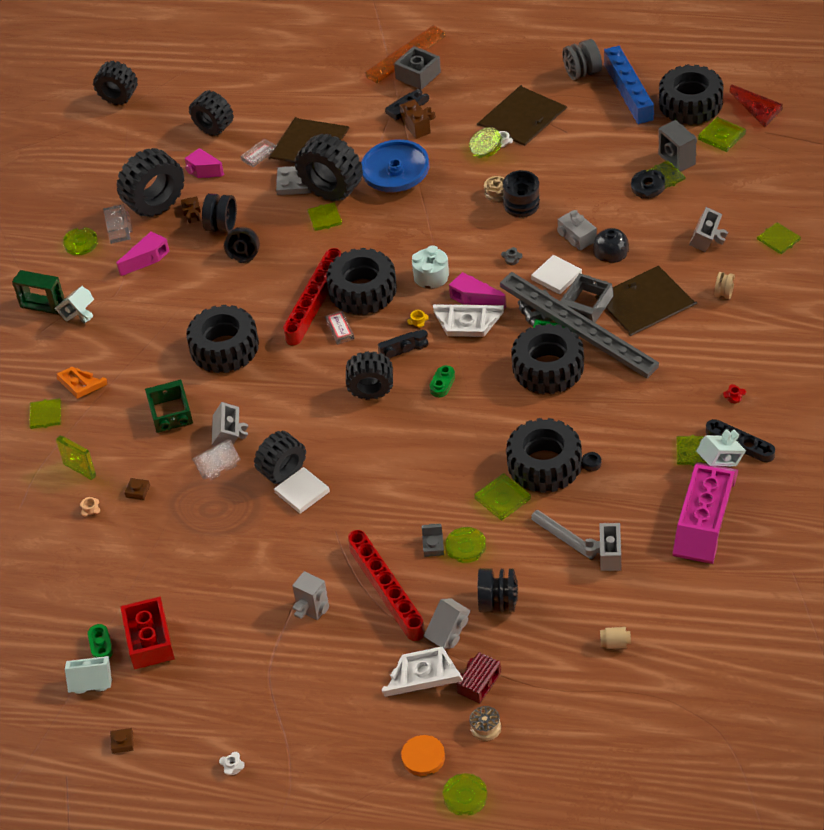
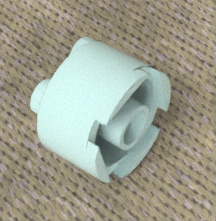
M429 246L412 255L413 276L417 285L424 288L425 286L438 288L447 282L449 265L445 252L436 246Z

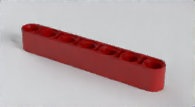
M330 248L325 252L285 322L283 329L288 345L295 346L302 341L329 293L326 274L330 263L337 256H341L339 249Z
M362 530L351 531L348 535L351 554L407 638L412 641L421 640L425 634L422 616L367 535Z

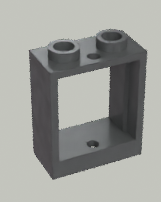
M579 273L560 302L596 323L613 297L612 283ZM583 290L600 296L593 308L575 302Z

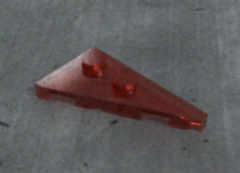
M730 85L729 92L763 127H766L783 109V104L738 86Z

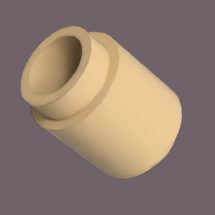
M612 627L600 630L601 647L621 649L627 648V644H631L630 631H626V627Z

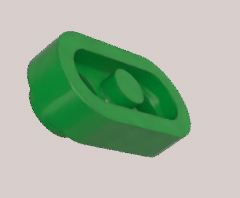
M444 365L437 369L430 383V393L434 397L440 398L448 394L455 380V370L453 367Z
M103 624L93 625L88 630L93 658L109 656L110 659L113 655V649L108 628Z

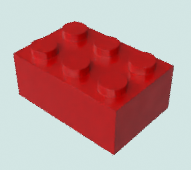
M161 596L120 606L129 655L134 670L175 659Z

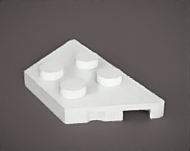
M433 305V312L447 336L484 337L504 313V306Z
M437 647L403 654L398 661V666L390 675L392 680L387 687L384 686L382 688V693L386 697L461 682L463 678L444 648Z

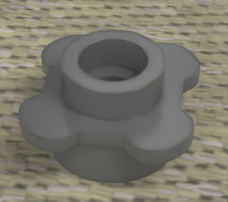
M515 247L501 253V256L505 258V262L509 265L517 264L519 259L523 257L522 253H519Z

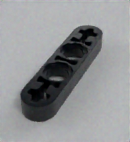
M717 419L709 420L706 423V435L722 436L725 430H728L730 433L732 430H735L739 434L736 441L746 450L744 454L762 462L774 460L775 447L771 443ZM751 442L754 446L746 447L744 443Z

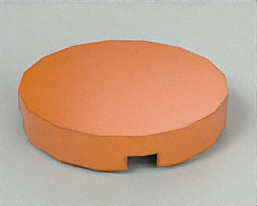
M419 735L409 739L401 751L402 763L405 769L417 776H427V774L438 772L445 761L442 743L429 735Z

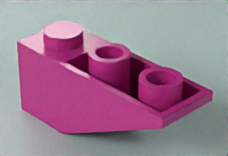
M153 232L148 233L116 262L119 275L123 276L159 262L170 252L167 239Z
M463 272L449 284L450 298L463 305H503L504 309L506 308V295L502 291L496 290Z

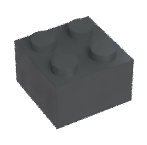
M413 46L394 63L395 77L397 80L422 90L441 73L440 56Z
M676 120L660 127L658 155L666 162L668 161L679 172L695 165L697 155V139L695 135L691 134Z

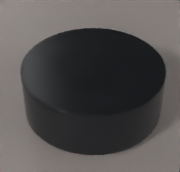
M588 452L583 455L582 467L585 470L596 471L600 469L602 459L598 453Z

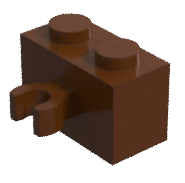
M415 99L400 105L401 121L415 139L431 133L430 120L436 118L435 112H432L431 107L423 110Z

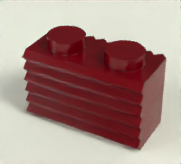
M478 652L475 658L469 659L464 674L460 673L463 681L456 682L458 694L481 703L499 675H501V662Z

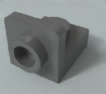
M442 524L422 525L424 557L444 555Z

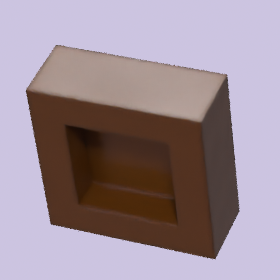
M130 478L125 490L126 498L145 500L150 487L149 480Z
M132 728L110 731L112 754L134 751Z

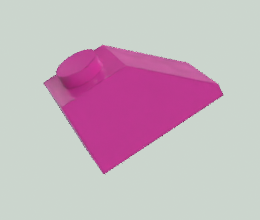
M200 148L184 158L186 171L197 178L222 177L224 175L222 162Z

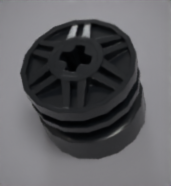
M518 170L509 173L503 179V206L510 215L527 217L538 210L540 204V183L534 173L527 170Z
M479 568V612H493L495 603H499L501 612L505 611V603H508L509 612H515V606L518 601V580L515 575V569L509 568L508 578H505L504 568H501L499 578H495L493 568Z

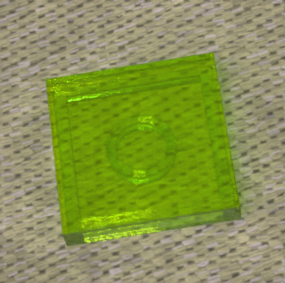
M716 117L698 135V140L727 152L746 134V129Z
M60 435L56 442L63 464L93 480L96 477L89 450Z
M504 473L474 494L475 499L501 521L531 499V494Z

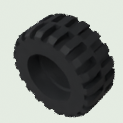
M690 64L683 67L678 66L674 70H669L660 80L659 108L667 118L669 117L671 121L676 120L680 124L687 123L692 125L697 123L698 125L704 121L708 122L711 118L716 117L722 109L723 81L714 70H709L708 67H700L695 64L694 66H690Z
M330 134L313 136L297 153L295 158V169L303 185H306L310 192H314V195L321 196L324 200L340 201L347 198L360 183L363 176L362 163L359 162L358 154H355L354 149L349 147L344 140L341 141L338 137H332Z
M157 148L144 149L143 152L135 153L134 157L131 156L128 159L129 161L122 166L123 169L118 174L117 193L119 198L136 214L143 217H152L154 214H162L163 211H167L171 205L176 203L175 200L180 197L181 190L184 188V173L180 164L165 151ZM157 176L153 184L145 189L147 183Z
M360 248V250L351 249L350 252L345 251L341 253L340 257L337 256L328 267L326 276L330 299L336 307L346 313L352 312L354 315L363 313V315H367L369 312H378V309L385 308L387 303L389 304L396 295L397 284L394 264L388 256H385L380 251L376 252L375 249L371 248L370 250H366V248ZM358 279L372 280L370 282L363 284L351 283Z
M221 305L220 307L212 306L208 310L204 309L188 325L186 338L191 358L197 366L206 371L230 373L229 371L239 370L241 366H246L249 363L248 361H252L258 352L259 339L255 320L250 313L242 308L238 309L237 306ZM233 336L226 341L213 342L218 337Z
M539 324L534 328L526 329L525 333L522 332L513 343L511 349L513 374L515 379L520 382V385L524 388L528 387L529 391H538L539 394L563 392L567 387L571 388L574 386L575 382L577 383L583 374V343L579 336L574 332L572 333V330L567 327L562 328L558 324L556 326L552 324L541 326ZM547 355L556 356L560 358L553 362H541L535 360L541 356Z
M537 418L536 421L529 420L525 425L521 424L518 426L516 431L514 430L507 440L506 454L509 474L516 483L519 482V485L523 488L528 487L530 491L535 492L538 490L540 493H546V491L550 490L555 492L558 488L563 489L568 486V483L571 484L581 471L582 445L579 435L576 431H573L572 427L568 424L565 426V423L560 420L554 421L552 418H548V420H542V418ZM544 450L559 454L548 460H538L530 457L531 454Z

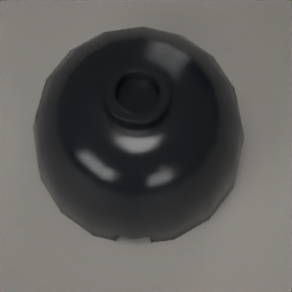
M237 227L226 236L223 246L229 258L239 260V263H248L258 253L260 241L252 229Z
M607 228L600 231L594 240L593 252L595 257L600 261H603V259L609 260V263L620 262L625 259L629 252V241L625 233L616 228Z

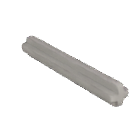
M536 510L532 513L531 519L589 559H593L597 555L596 553L593 556H587L586 548L592 547H586L584 540L541 511Z

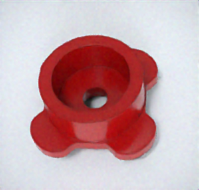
M735 384L729 385V389L723 392V396L730 403L734 404L741 402L742 396L746 395V390L740 389Z

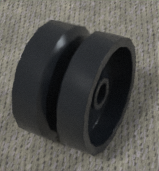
M208 193L202 207V225L204 230L212 232L219 230L223 233H229L234 229L236 222L237 204L233 195H222L220 197L219 194Z

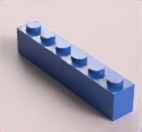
M614 46L604 49V66L637 124L653 121L654 104L621 47Z

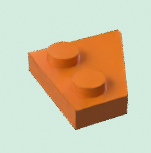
M70 367L56 374L57 380L77 399L107 385L106 378H94L93 373L81 371L75 367Z

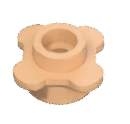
M93 497L83 499L80 503L82 508L81 515L98 514L100 512L98 507L99 500Z

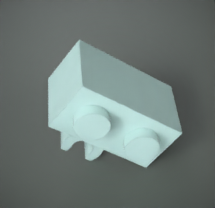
M81 286L69 294L55 309L66 321L79 315L80 320L86 323L93 317V314L86 310V307L94 298L88 289Z
M725 430L722 436L705 435L696 452L710 466H737L746 450L736 441L739 434L735 430H732L731 433Z
M109 656L66 661L65 675L68 693L81 694L87 690L104 691L107 688H111L112 677Z

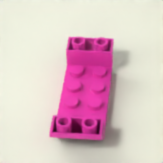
M700 462L695 464L678 521L672 556L713 564L720 528L731 489L735 486L738 469L710 466Z

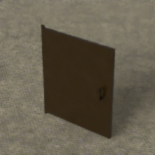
M520 85L481 119L477 126L480 125L495 133L506 131L509 133V138L526 146L557 118L567 106Z
M295 117L268 159L295 163L297 153L313 136L330 134L332 137L336 136L342 141L349 130V126Z
M658 265L612 287L613 297L606 306V309L627 330L629 336H632L697 304V301H694ZM595 295V298L598 300L600 296Z

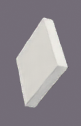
M553 255L531 275V280L561 294L574 282L579 273L582 274V269Z
M304 467L274 488L275 493L300 514L330 492L326 484Z

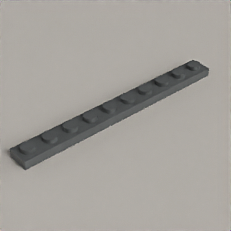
M510 272L500 282V287L563 327L569 328L579 337L648 379L659 368L658 361L515 273Z

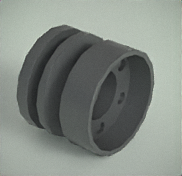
M584 40L579 42L578 45L572 44L563 48L564 66L572 80L585 77L586 73L592 75L602 70L601 54L594 40Z

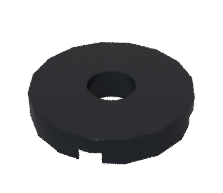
M655 169L639 171L632 177V192L641 198H653L660 195L666 186L664 175Z

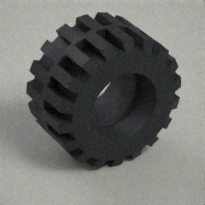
M107 61L101 66L94 77L93 86L94 90L97 91V95L101 96V99L106 100L107 103L123 105L130 100L136 90L138 79L135 77L136 74L126 64H121L118 61Z
M204 91L189 106V114L194 124L210 136H217L233 122L234 115L230 104L225 98L214 91Z
M374 351L357 353V356L353 355L346 365V387L348 392H352L353 396H358L360 399L366 398V400L378 399V397H384L385 394H388L390 389L393 388V367L390 359L384 357V354H377Z
M283 430L281 432L277 431L269 435L258 447L259 449L256 451V457L254 458V466L256 470L272 483L281 484L303 466V462L306 459L305 446L288 432Z

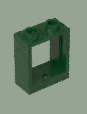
M20 270L12 281L20 307L59 315L55 307L65 299L59 277ZM29 287L45 290L47 296L31 293Z
M181 379L145 389L156 433L193 424ZM182 399L183 411L157 417L154 405Z

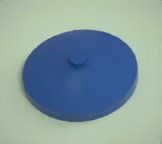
M390 140L380 143L371 148L361 162L364 181L370 187L383 192H399L410 189L419 184L429 171V157L426 150L419 144L408 140Z

